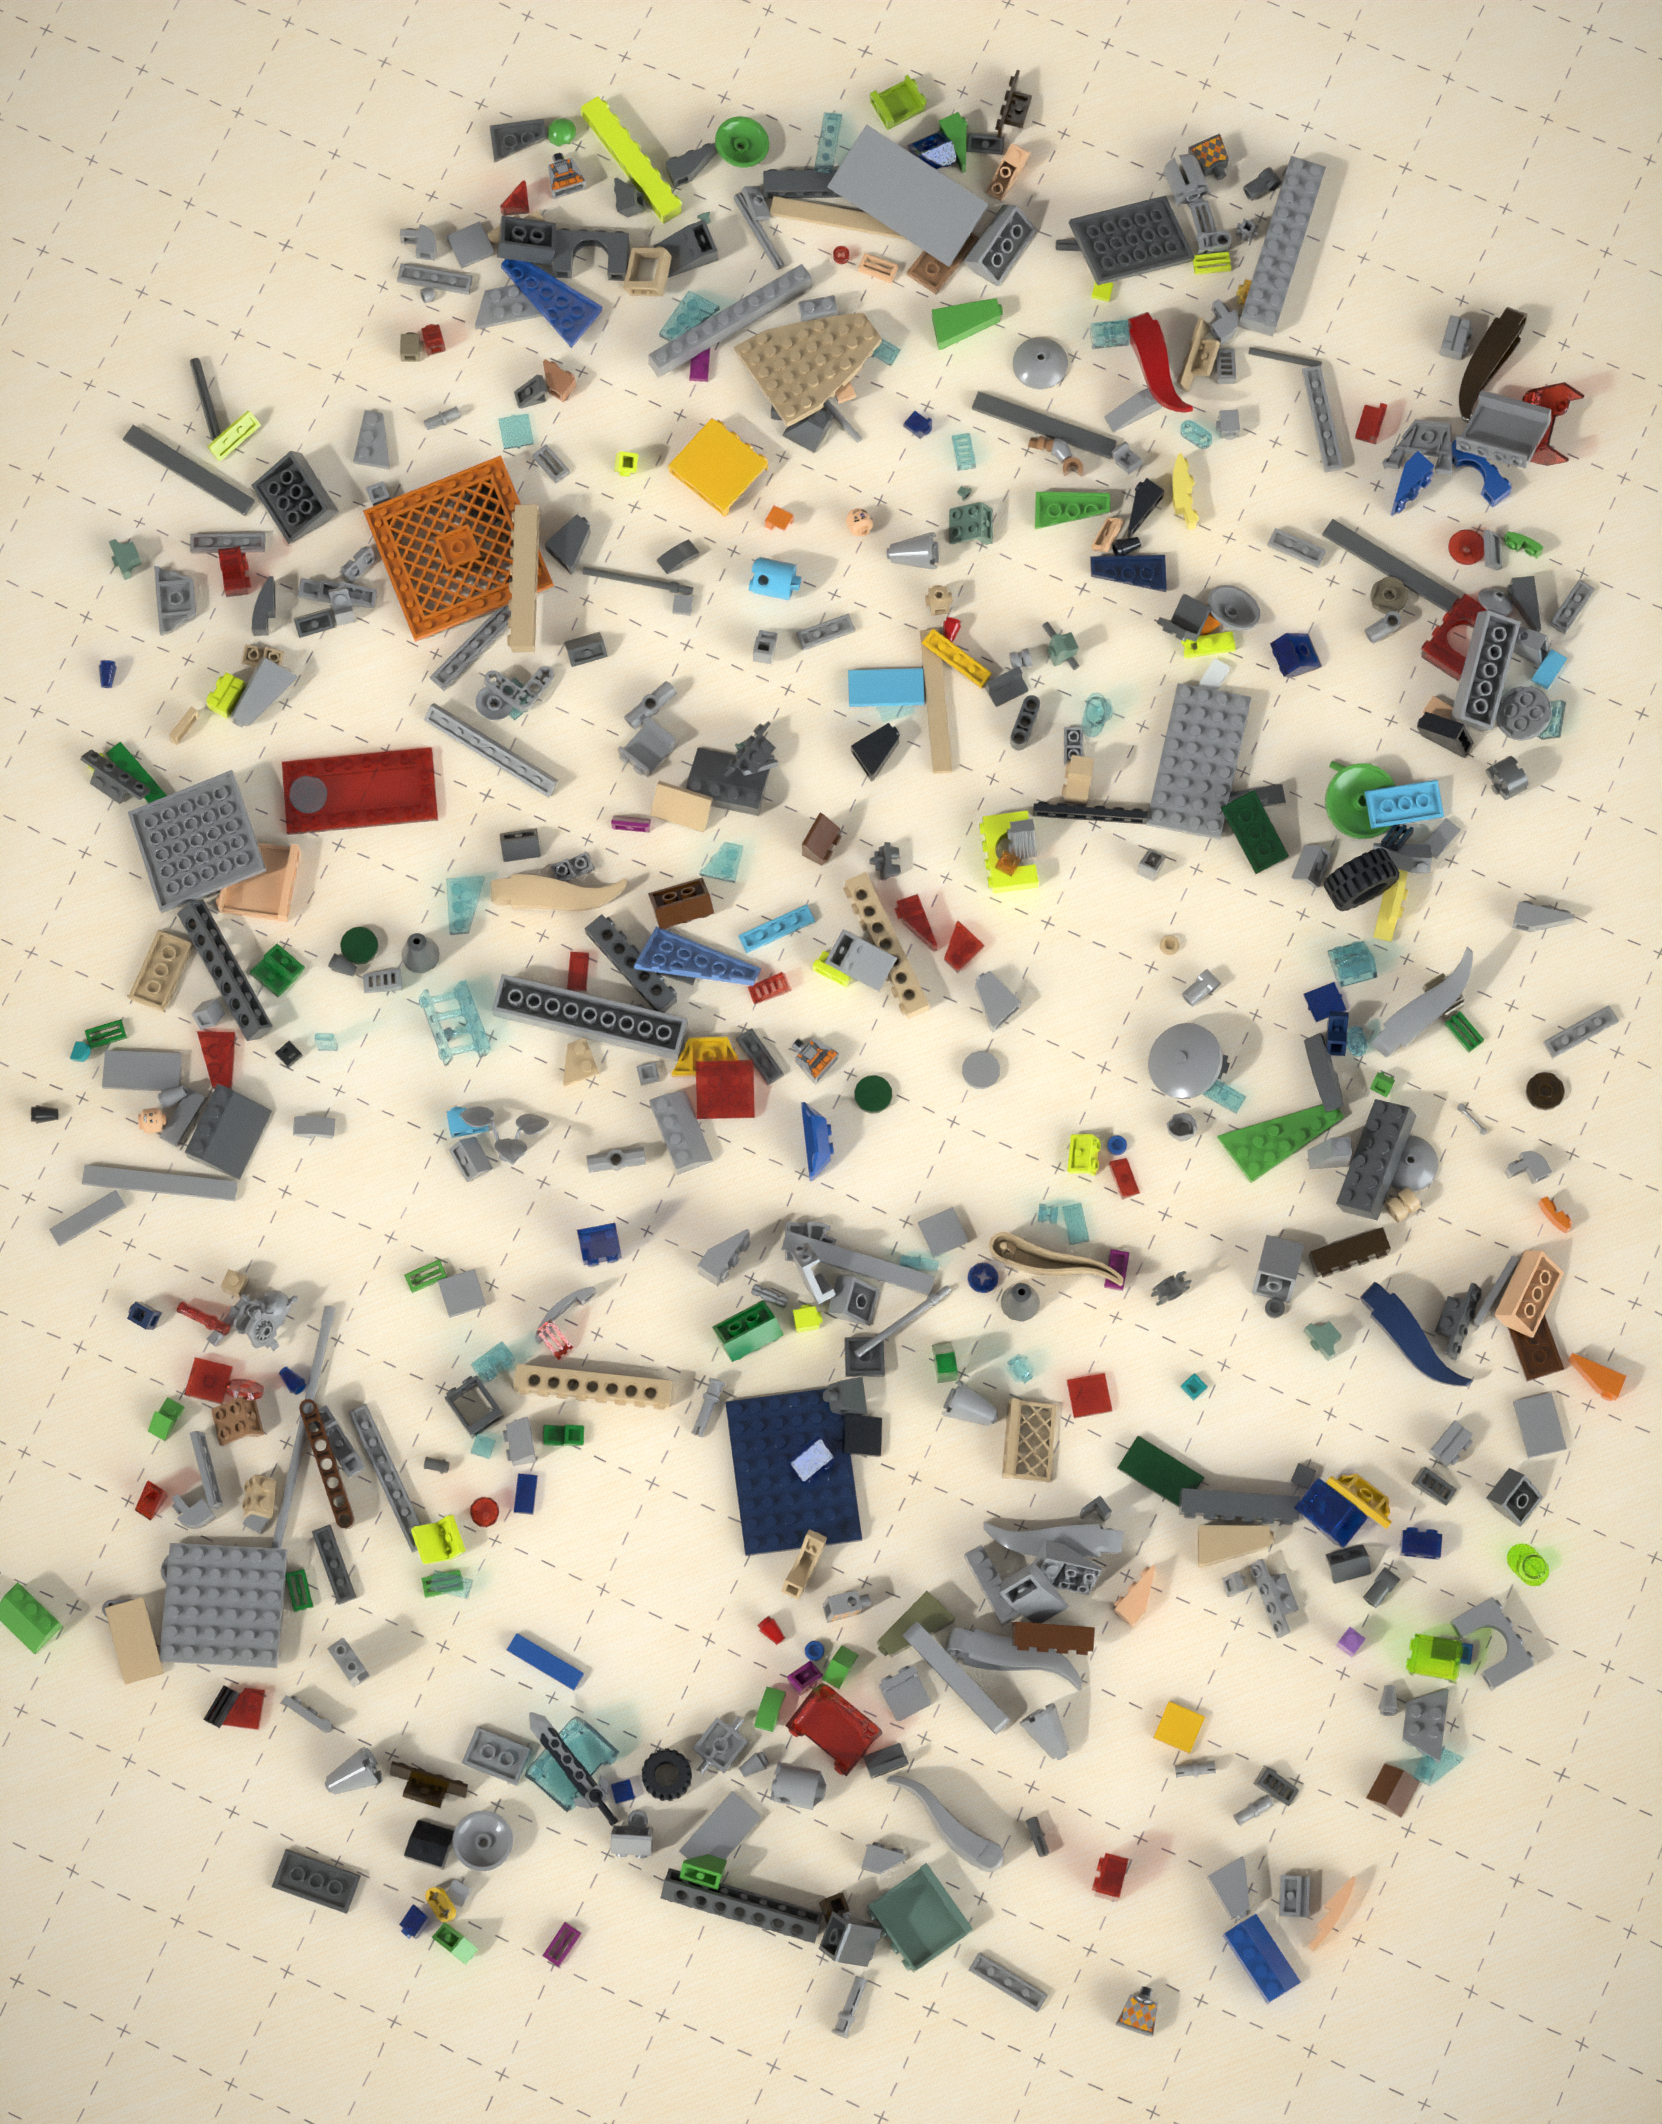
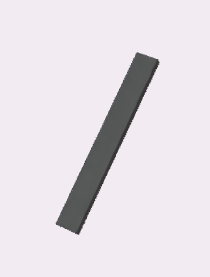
M979 391L972 405V410L1052 439H1062L1071 446L1108 459L1111 458L1112 451L1117 443L1116 440Z
M132 425L123 437L125 443L243 516L248 513L255 503V499L137 426Z
M1334 519L1331 520L1322 533V536L1385 575L1401 580L1405 587L1449 613L1459 598L1458 595Z

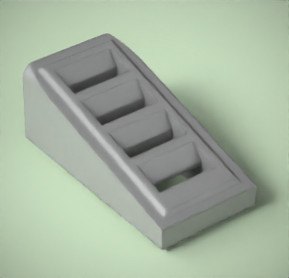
M1219 348L1216 356L1217 384H1236L1235 348ZM1220 354H1231V356H1220ZM1221 360H1231V362H1221ZM1221 366H1231V368H1221ZM1221 372H1231V374H1221Z
M401 969L363 974L364 993L402 990ZM384 977L388 978L387 985H384ZM391 977H395V983H394V984H392V979H391ZM369 978H373V987H369ZM376 978H380V986H377Z

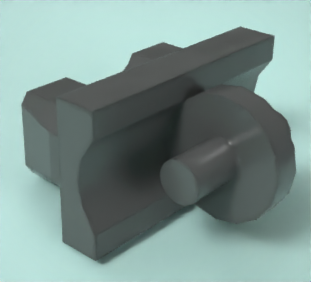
M885 842L884 846L879 847V851L874 852V857L869 859V863L875 865V870L880 871L881 880L886 881L888 878L896 877L901 873L900 865L892 864V859L899 858V848L891 846L890 842Z

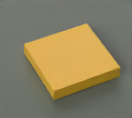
M1168 1701L1153 1738L1190 1754L1205 1716Z

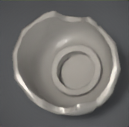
M1179 1113L1174 1114L1170 1121L1167 1122V1128L1173 1139L1182 1142L1194 1136L1197 1131V1123L1190 1114Z

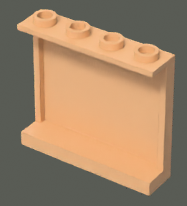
M258 843L267 871L221 889L220 895L216 897V906H218L220 913L288 922L301 850L299 845L296 844L286 847Z

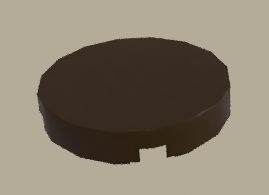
M1541 1072L1529 1080L1525 1093L1527 1100L1533 1107L1547 1111L1554 1109L1561 1103L1564 1098L1565 1089L1562 1081L1556 1075Z

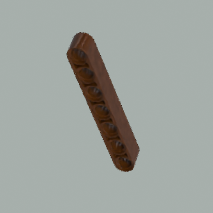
M305 1399L300 1403L299 1410L336 1523L342 1529H350L355 1524V1517L319 1407L313 1400ZM308 1403L314 1406V1410L310 1414L304 1412V1406ZM313 1422H319L320 1429L317 1432H311L310 1425ZM320 1440L326 1442V1448L322 1451L316 1449V1444ZM325 1459H331L332 1467L330 1469H323L322 1463ZM334 1477L337 1478V1487L330 1488L328 1485L329 1480ZM338 1496H342L345 1501L341 1507H337L334 1504L335 1498ZM343 1515L350 1516L351 1521L348 1525L344 1526L341 1524L340 1520Z

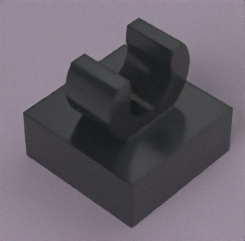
M290 1041L286 1042L275 1052V1055L288 1068L303 1056Z

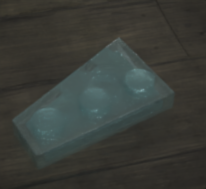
M688 291L660 330L659 336L670 342L706 321L719 311L720 307Z
M484 876L446 879L450 935L469 934L485 879Z

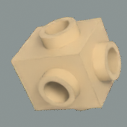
M935 585L932 588H928L925 602L926 606H930L931 616L950 613L949 604H952L951 592L948 593L947 586Z

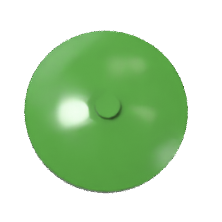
M1366 763L1347 766L1337 772L1328 784L1325 793L1327 815L1336 829L1348 837L1370 839L1379 836L1391 826L1371 829L1365 791L1394 787L1396 785L1392 778L1377 766Z

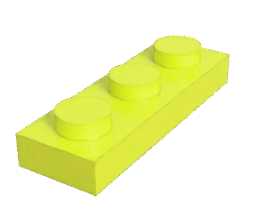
M247 410L214 439L207 448L218 461H221L261 425L253 414Z

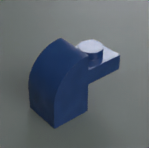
M1329 1011L1326 1048L1330 1055L1345 1056L1349 1012Z

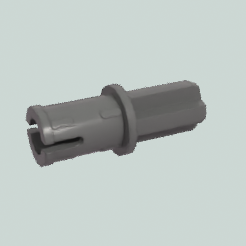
M1038 1817L1027 1819L1025 1822L1030 1831V1840L1034 1842L1038 1856H1047L1049 1849Z

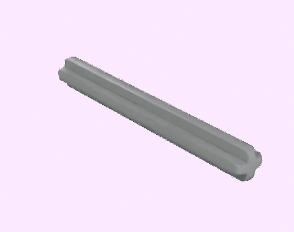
M741 192L735 194V203L776 270L783 268L784 262L759 220H753L744 195Z

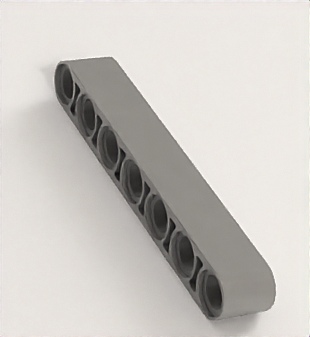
M917 1621L902 1635L994 1734L997 1735L1011 1722L1003 1711Z

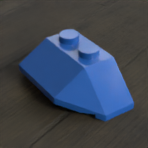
M801 1102L809 1180L814 1181L830 1162V1154H834L833 1142L829 1143L828 1136L832 1135L831 1124H827L826 1118L806 1102Z

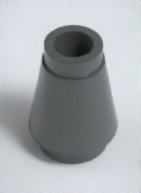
M334 953L328 964L331 971L352 977L358 968L344 956Z

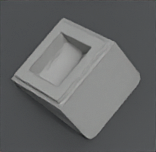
M454 1879L446 1894L451 1902L462 1908L472 1889Z

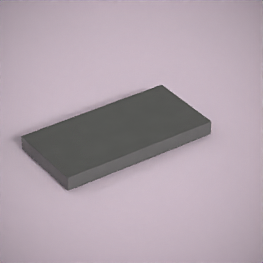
M285 1849L272 1888L347 1914L361 1875Z

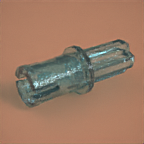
M901 1254L900 1266L916 1268L917 1271L919 1269L937 1271L939 1261L921 1258V1255L915 1257Z

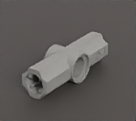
M665 681L651 694L644 696L642 702L625 715L624 719L636 730L643 724V720L647 716L656 715L659 709L677 694V691L670 682ZM650 702L655 704L652 708H648L646 705Z
M644 1147L621 1151L614 1149L607 1153L586 1156L589 1173L605 1170L619 1171L626 1167L646 1165ZM616 1156L622 1159L617 1164L611 1162L612 1158Z

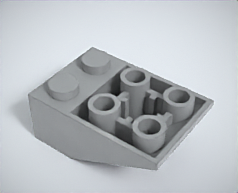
M842 929L825 963L880 992L897 957L854 933Z
M746 1229L708 1249L697 1265L698 1274L716 1286L724 1283L729 1276V1269L731 1267L734 1268L738 1264L740 1253L742 1251L745 1252L751 1244L749 1230Z
M1045 1540L1034 1560V1563L1055 1588L1089 1595L1102 1572L1101 1567L1065 1544Z
M1034 1562L1002 1581L999 1593L1011 1608L1032 1623H1043L1069 1607Z

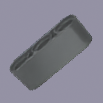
M1029 695L1024 699L1010 739L1011 747L1014 750H1023L1027 746L1040 710V700L1035 695ZM1032 703L1036 705V708L1030 709L1027 705ZM1023 720H1027L1030 722V724L1024 726L1020 722ZM1021 737L1024 741L1016 742L1014 738Z

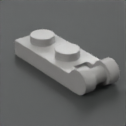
M287 1695L283 1698L282 1703L318 1729L324 1733L332 1731V1723L328 1719L321 1720L317 1717L318 1712L311 1707L304 1708L301 1705L302 1701L294 1695L291 1698Z

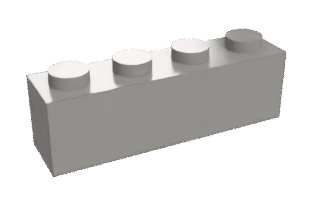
M980 1545L965 1553L964 1559L1001 1626L1019 1618L1020 1613L1011 1608L999 1593L1002 1580L984 1547Z

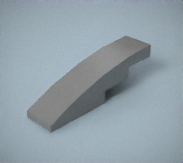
M301 578L297 597L331 603L329 590L347 586L353 607L374 608L377 590L342 581L339 584L322 579L319 582Z

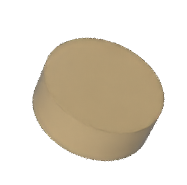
M1167 935L1162 938L1160 949L1166 955H1173L1179 949V941L1175 936Z

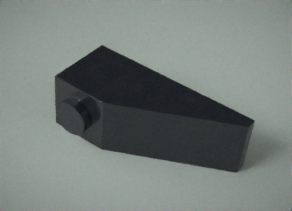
M1148 478L1144 482L1140 481L1135 487L1136 492L1127 535L1129 538L1134 535L1164 497L1165 490Z

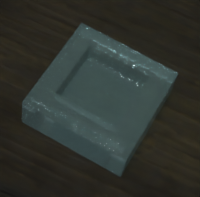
M477 1434L471 1454L490 1459L496 1440Z

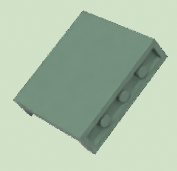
M927 1863L871 1904H867L869 1910L866 1912L873 1921H878L880 1924L879 1928L882 1929L881 1934L884 1938L887 1936L892 1941L890 1944L896 1955L898 1953L901 1954L904 1959L901 1961L907 1971L912 1970L913 1973L973 1931L969 1922Z

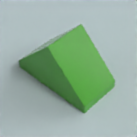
M841 1645L832 1658L822 1680L840 1689L859 1655Z

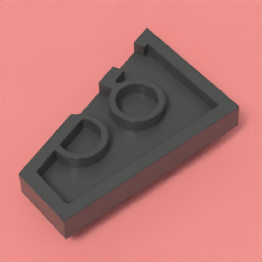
M544 119L490 125L494 163L546 139Z

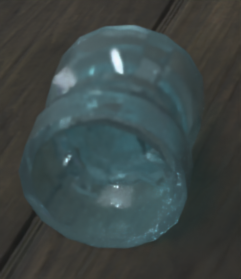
M1039 1203L1037 1222L1044 1223L1047 1221L1051 1224H1057L1059 1205L1046 1206V1204Z

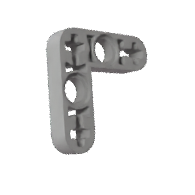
M549 666L540 667L521 689L499 672L491 670L486 673L484 684L511 706L524 712L534 704L552 682L554 671ZM547 672L549 674L548 677H545L541 683L542 673L545 674ZM495 677V678H496V682L493 681V682L491 683V682H490V678L492 679V678ZM537 685L539 691L533 693L529 690V686ZM510 687L513 693L506 695L503 692V688ZM527 694L529 697L527 698L526 704H519L520 700H524Z

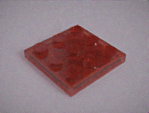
M754 1060L696 1061L697 1119L755 1118Z

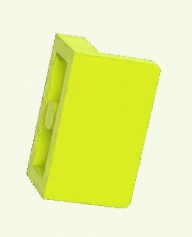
M823 951L819 959L814 961L812 965L813 971L847 987L852 977L826 964L825 961L830 953Z

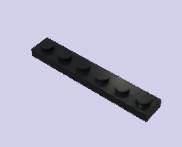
M1043 801L1034 803L1033 806L1034 817L1145 825L1147 821V811L1139 808L1124 810L1122 807L1107 809L1104 806H1095L1093 808L1083 804L1068 806L1066 803H1057L1056 805H1051Z

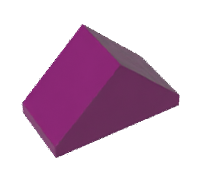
M810 1660L789 1674L787 1681L801 1696L823 1674Z

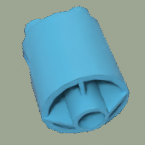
M763 557L756 558L752 566V573L755 574L752 580H750L748 591L789 601L792 591H799L802 577L796 576L797 564Z

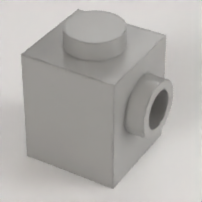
M1238 409L1220 410L1219 421H1216V431L1220 432V438L1232 440L1239 437Z

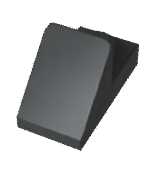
M542 375L534 376L514 391L518 408L522 409L546 401L544 394L547 392Z

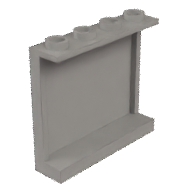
M1481 390L1479 404L1462 435L1456 436V449L1526 469L1551 423V409Z

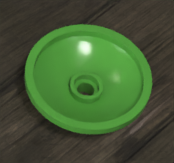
M738 116L727 119L719 126L715 135V146L719 155L727 163L740 168H748L759 164L766 157L769 149V138L765 129L757 121L748 117Z

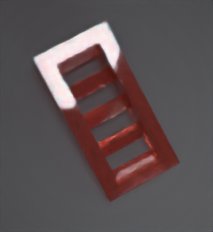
M783 972L755 983L754 986H748L755 1005L792 991L788 979ZM779 980H781L783 988H780ZM771 983H773L775 986L776 991L774 992L770 985ZM765 985H766L767 990H768V992H769V994H767V995H766V993H765V991H764V988H763V986H765ZM757 988H759L760 993L762 995V997L760 998L758 997L757 992L755 990Z

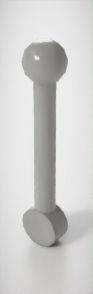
M1459 1104L1457 1110L1463 1112L1476 1125L1482 1135L1487 1134V1129L1482 1127L1468 1113L1465 1105Z

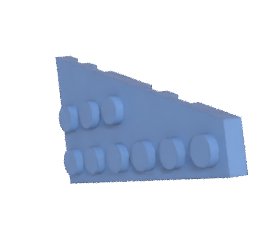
M657 926L634 965V969L750 986H754L761 972V968L667 930L659 929Z

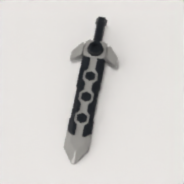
M530 1712V1729L565 1772V1775L580 1795L583 1796V1798L573 1799L575 1804L586 1809L598 1807L611 1826L616 1824L619 1820L603 1802L607 1797L606 1794H608V1783L604 1776L600 1777L597 1784L545 1716Z

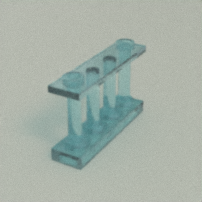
M466 980L459 981L453 992L431 997L428 989L421 993L419 1005L424 1009L438 1047L439 1058L443 1060L444 1066L449 1065L453 1055L474 1050L478 1053L479 1058L487 1056L491 1046ZM452 999L458 1000L460 1009L436 1013L433 1004ZM459 1016L465 1018L466 1026L443 1031L440 1021ZM467 1033L472 1037L473 1043L454 1048L449 1047L446 1039Z

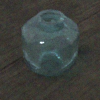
M1017 1354L1007 1361L1006 1370L1014 1382L1019 1383L1023 1381L1025 1384L1033 1378L1032 1373L1035 1371V1367L1026 1355Z

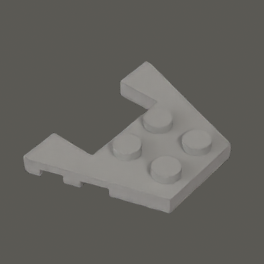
M1415 419L1403 434L1401 442L1393 447L1391 455L1383 460L1384 468L1400 469L1405 453L1415 454L1419 451L1422 455L1438 457L1434 468L1435 473L1452 475V427L1450 423Z

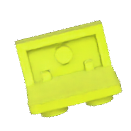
M448 1515L436 1523L414 1526L411 1529L423 1564L452 1560L466 1552L453 1515Z

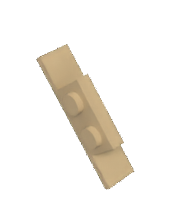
M1203 318L1198 319L1197 325L1194 328V334L1189 343V349L1184 358L1181 373L1178 376L1177 383L1185 392H1189L1194 375L1210 376L1220 347L1218 340H1206L1210 326Z

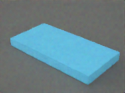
M923 668L848 670L849 707L924 705Z
M1438 780L1365 791L1371 829L1444 817Z

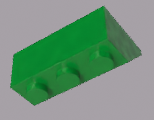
M764 1300L712 1326L731 1362L740 1360L745 1355L757 1351L762 1346L774 1342L783 1336L776 1317Z

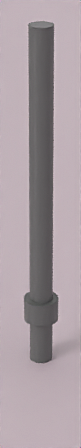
M588 567L583 568V574L670 590L671 593L676 594L678 592L693 594L694 587L679 585V582L672 581L668 583Z

